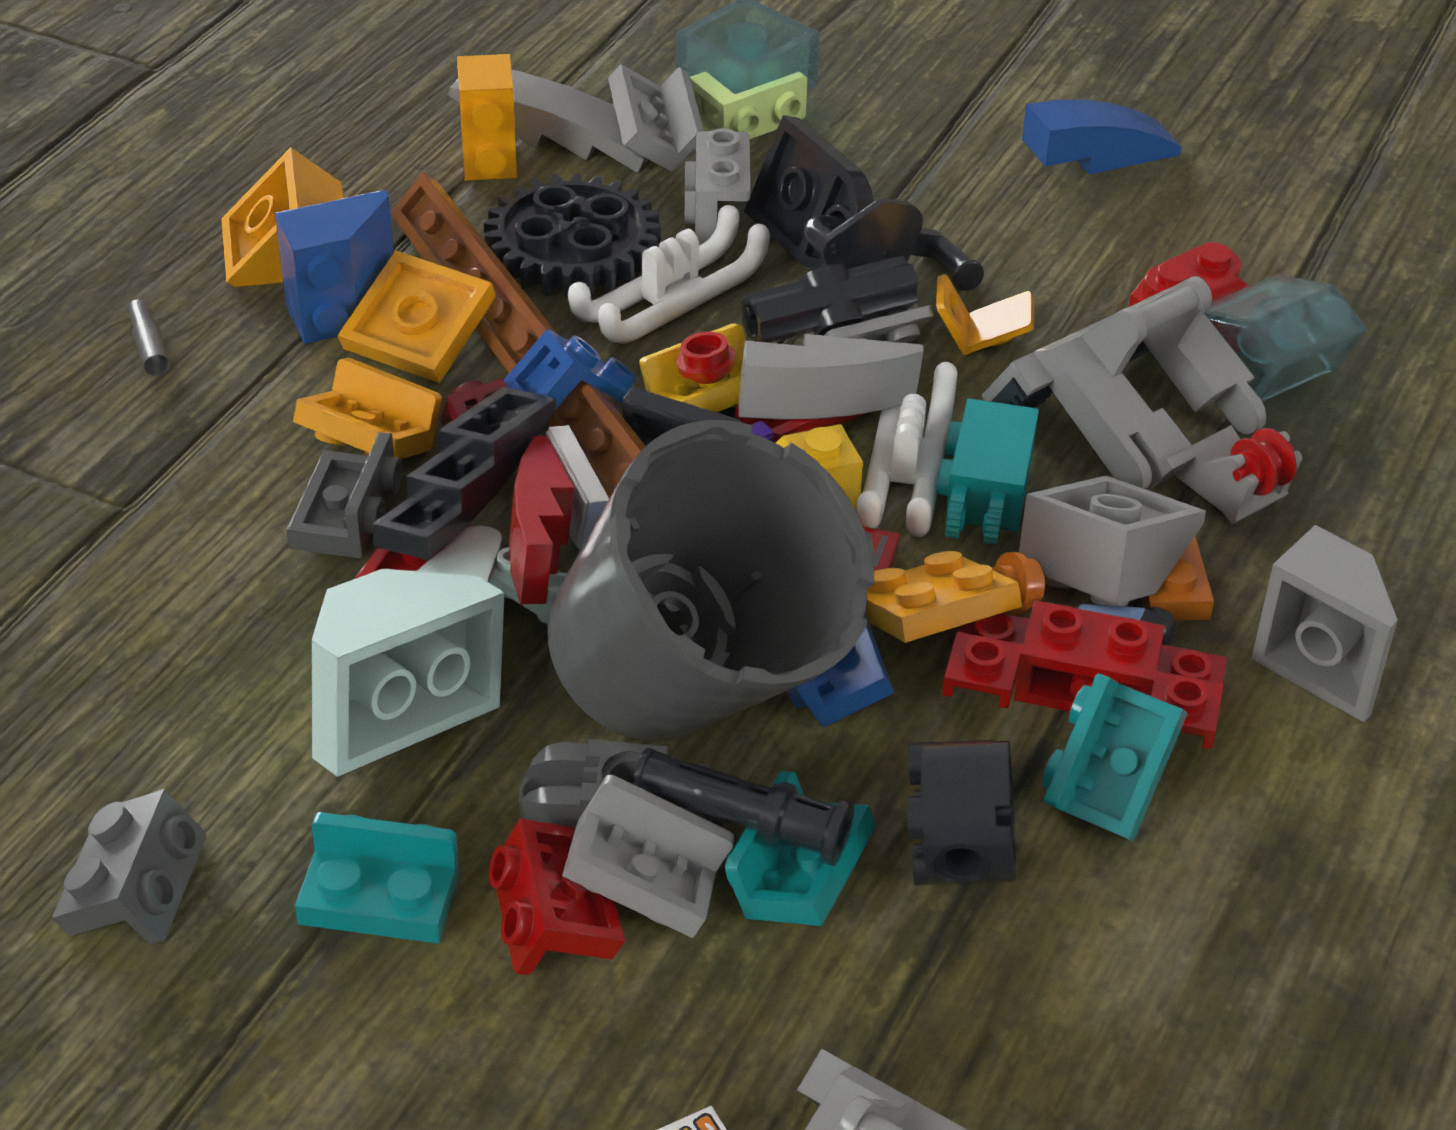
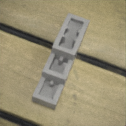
M512 70L515 136L536 148L546 136L584 160H587L595 148L635 172H638L646 162L647 158H637L624 147L613 104L570 86ZM457 79L450 87L447 95L460 103L459 80Z

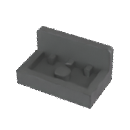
M379 432L368 456L323 450L287 528L289 549L363 558L373 534L372 523L386 514L387 498L389 494L398 493L402 481L403 462L400 457H394L392 433Z
M165 789L124 802H112L100 809L92 818L88 827L89 835L75 866L68 872L64 880L65 889L51 918L69 936L125 920L149 944L158 943L166 939L206 839V834Z

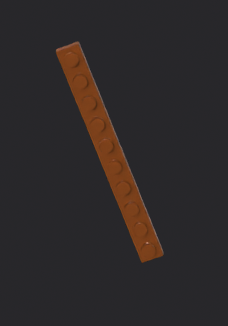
M422 172L390 214L424 260L492 282L496 298L477 325L476 330L510 373L547 328L554 333L556 331L439 182ZM583 380L575 386L558 406L547 423L549 427L570 426L609 499L626 469L646 447L604 392Z

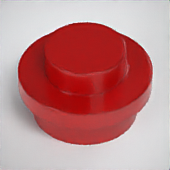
M700 332L687 337L681 343V352L677 356L679 373L683 377L699 384H712L720 381L736 365L735 350L728 344L726 337L717 332Z

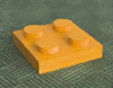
M395 250L337 336L344 350L440 383L496 298L492 282Z
M945 551L927 556L924 559L925 565L912 569L887 568L874 571V584L867 589L865 614L870 624L906 643L1022 607L1019 582L993 571L992 567L988 565H980L963 557L960 552Z

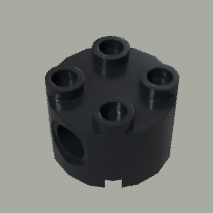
M974 740L909 743L908 769L910 785H921V789L914 790V796H907L909 840L923 839V843H913L914 885L1015 882V817L1013 815L1012 797L1014 795L1010 742Z

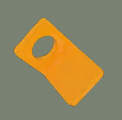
M947 274L937 277V311L964 356L989 346L1003 345L1014 337L1034 329V298L1030 291L969 313Z

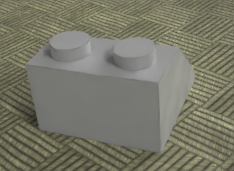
M1109 476L1097 477L1028 493L1026 496L1019 552L1025 555L1026 558L1035 559L1040 564L1045 584L1058 588L1078 589L1090 594V600L1098 605L1126 607L1131 600L1157 593L1203 525L1206 510Z
M1314 525L1272 566L1251 660L1362 722H1365L1371 716L1398 621L1374 556Z

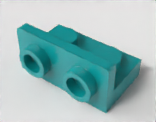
M316 813L311 826L315 851L295 904L297 924L439 944L460 878L456 833L450 829L436 828L426 824L414 825L368 819L358 815Z

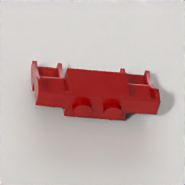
M1034 600L1030 618L1000 613L962 625L960 632L956 633L944 676L942 695L952 697L955 687L999 695V707L1009 709L1016 683L1014 701L1070 712L1079 690L1084 685L1091 687L1095 676L1099 673L1112 678L1121 685L1185 710L1188 714L1180 732L1203 736L1202 748L1212 749L1224 686L1223 680L1227 657L1162 645L1165 625Z

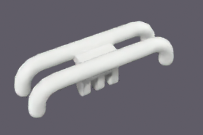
M725 205L719 210L714 233L703 244L699 245L695 232L691 229H685L676 235V239L670 237L662 241L659 247H650L642 254V276L596 300H591L590 289L585 283H574L569 287L568 291L570 309L580 321L589 323L599 322L601 333L613 343L626 344L635 341L751 277L760 267L767 254L770 241L769 229L762 224L753 225L749 229L747 245L742 255L733 263L702 279L698 276V271L723 256L732 245L738 231L739 211L735 206ZM644 299L653 304V306L621 321L620 312Z
M942 362L935 368L924 438L926 401L922 396L918 394L906 395L900 406L881 410L864 491L857 500L856 513L863 526L877 528L880 525L891 481L914 485L912 499L906 510V529L908 533L915 537H922L929 532L937 498L942 458L945 456L955 400L958 374L956 367L952 363Z

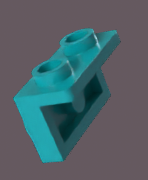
M1098 673L1094 678L1092 686L1084 685L1075 697L1069 715V722L1075 726L1065 750L1057 749L1046 766L1042 779V787L1048 789L1044 797V803L1134 841L1188 713L1179 707L1121 685L1112 678Z
M781 771L772 784L773 786L775 783L787 782L796 785L797 793L804 795L795 772ZM826 802V803H829V804H832V805H835V806L838 804V803ZM854 804L855 809L851 831L844 851L835 866L822 863L821 854L781 842L777 847L764 844L763 839L758 837V831L746 828L737 845L729 852L725 864L727 880L733 887L745 919L822 926L876 828L869 805Z

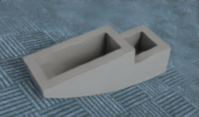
M804 334L803 346L745 341L739 386V417L818 419L857 415L900 406L906 395L916 394L924 351L923 345Z

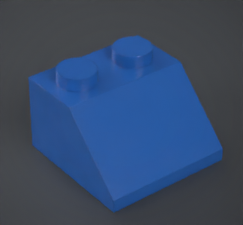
M386 190L275 213L286 306L304 344L337 337L394 253L389 195Z

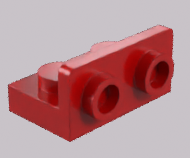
M520 818L505 844L498 846L492 855L489 867V881L491 886L497 891L502 914L501 937L503 942L509 947L515 974L531 975L546 950L613 960L625 942L615 901L601 894L593 893L582 885L562 876L576 829L574 827Z

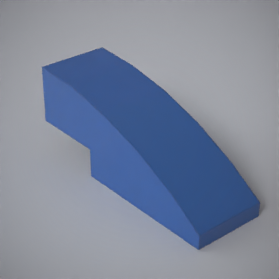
M1052 100L1026 104L1022 140L1045 167L1077 160L1088 174H1094L1175 157L1181 154L1182 146L1156 119L1134 109L1092 100Z

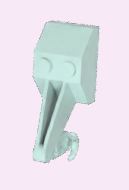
M488 526L466 527L417 571L380 569L327 589L312 637V758L335 776L343 775L500 707L504 597L513 599L519 604L520 602L510 574L509 547L501 548L502 535L498 530ZM559 571L557 574H550L546 604L522 606L537 614L540 621L548 624L553 600L567 574Z

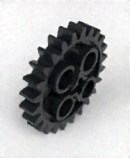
M575 173L570 182H563L555 174L552 175V183L546 185L537 179H531L532 189L527 190L523 187L514 186L513 197L500 195L498 197V207H489L488 219L483 221L484 241L514 279L521 277V288L526 290L536 284L542 285V295L546 296L554 288H562L564 296L568 298L569 287L577 282L585 283L590 289L591 296H594V286L601 285L605 289L613 291L615 290V280L619 279L628 283L634 280V272L642 273L643 252L652 246L659 247L661 243L659 212L652 210V201L650 199L639 200V190L636 188L622 192V182L619 180L608 186L602 185V176L599 175L590 182H582L581 175Z

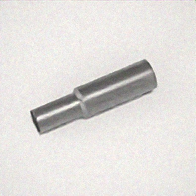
M134 300L128 305V312L133 324L132 334L144 370L152 376L162 375L169 369L170 361L158 326L152 320L147 303L143 300Z

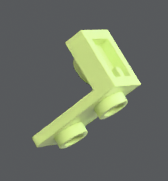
M706 71L690 77L704 131L726 128L735 132L749 133V138L752 139L777 130L783 115L797 117L801 120L806 116L808 79L801 72L793 73L738 94L731 92Z

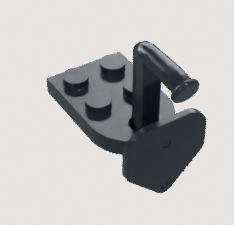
M782 116L744 212L757 224L765 225L769 229L770 236L798 262L813 270L833 264H844L847 269L872 262L887 260L892 257L904 256L908 262L910 255L933 258L952 275L953 283L961 290L974 289L981 283L984 277L982 265L975 260H971L940 232L934 229L922 228L923 217L917 207L906 201L883 198L874 201L868 179L853 162L800 118Z

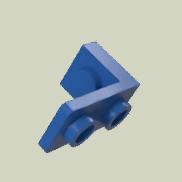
M547 328L507 375L504 382L507 388L556 398L557 409L581 380L623 403V397L631 387H634L633 385L638 379L619 360L610 357L607 362L601 360L600 355L595 349L580 337L573 335L568 341Z

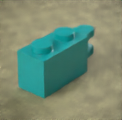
M967 398L962 422L951 420L946 456L954 457V459L942 458L938 478L937 495L948 496L945 537L959 539L960 532L964 530L965 524L982 526L983 543L994 545L998 544L1001 529L1018 532L1033 456L1039 409Z

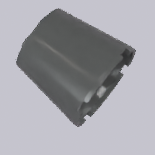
M728 420L697 421L678 426L657 437L636 456L626 469L553 600L548 619V645L556 673L576 704L596 722L620 735L643 741H667L680 738L815 679L837 664L854 647L868 621L863 619L866 609L867 589L874 584V567L869 542L861 520L842 488L814 458L792 442L783 448L766 438L753 434V425Z

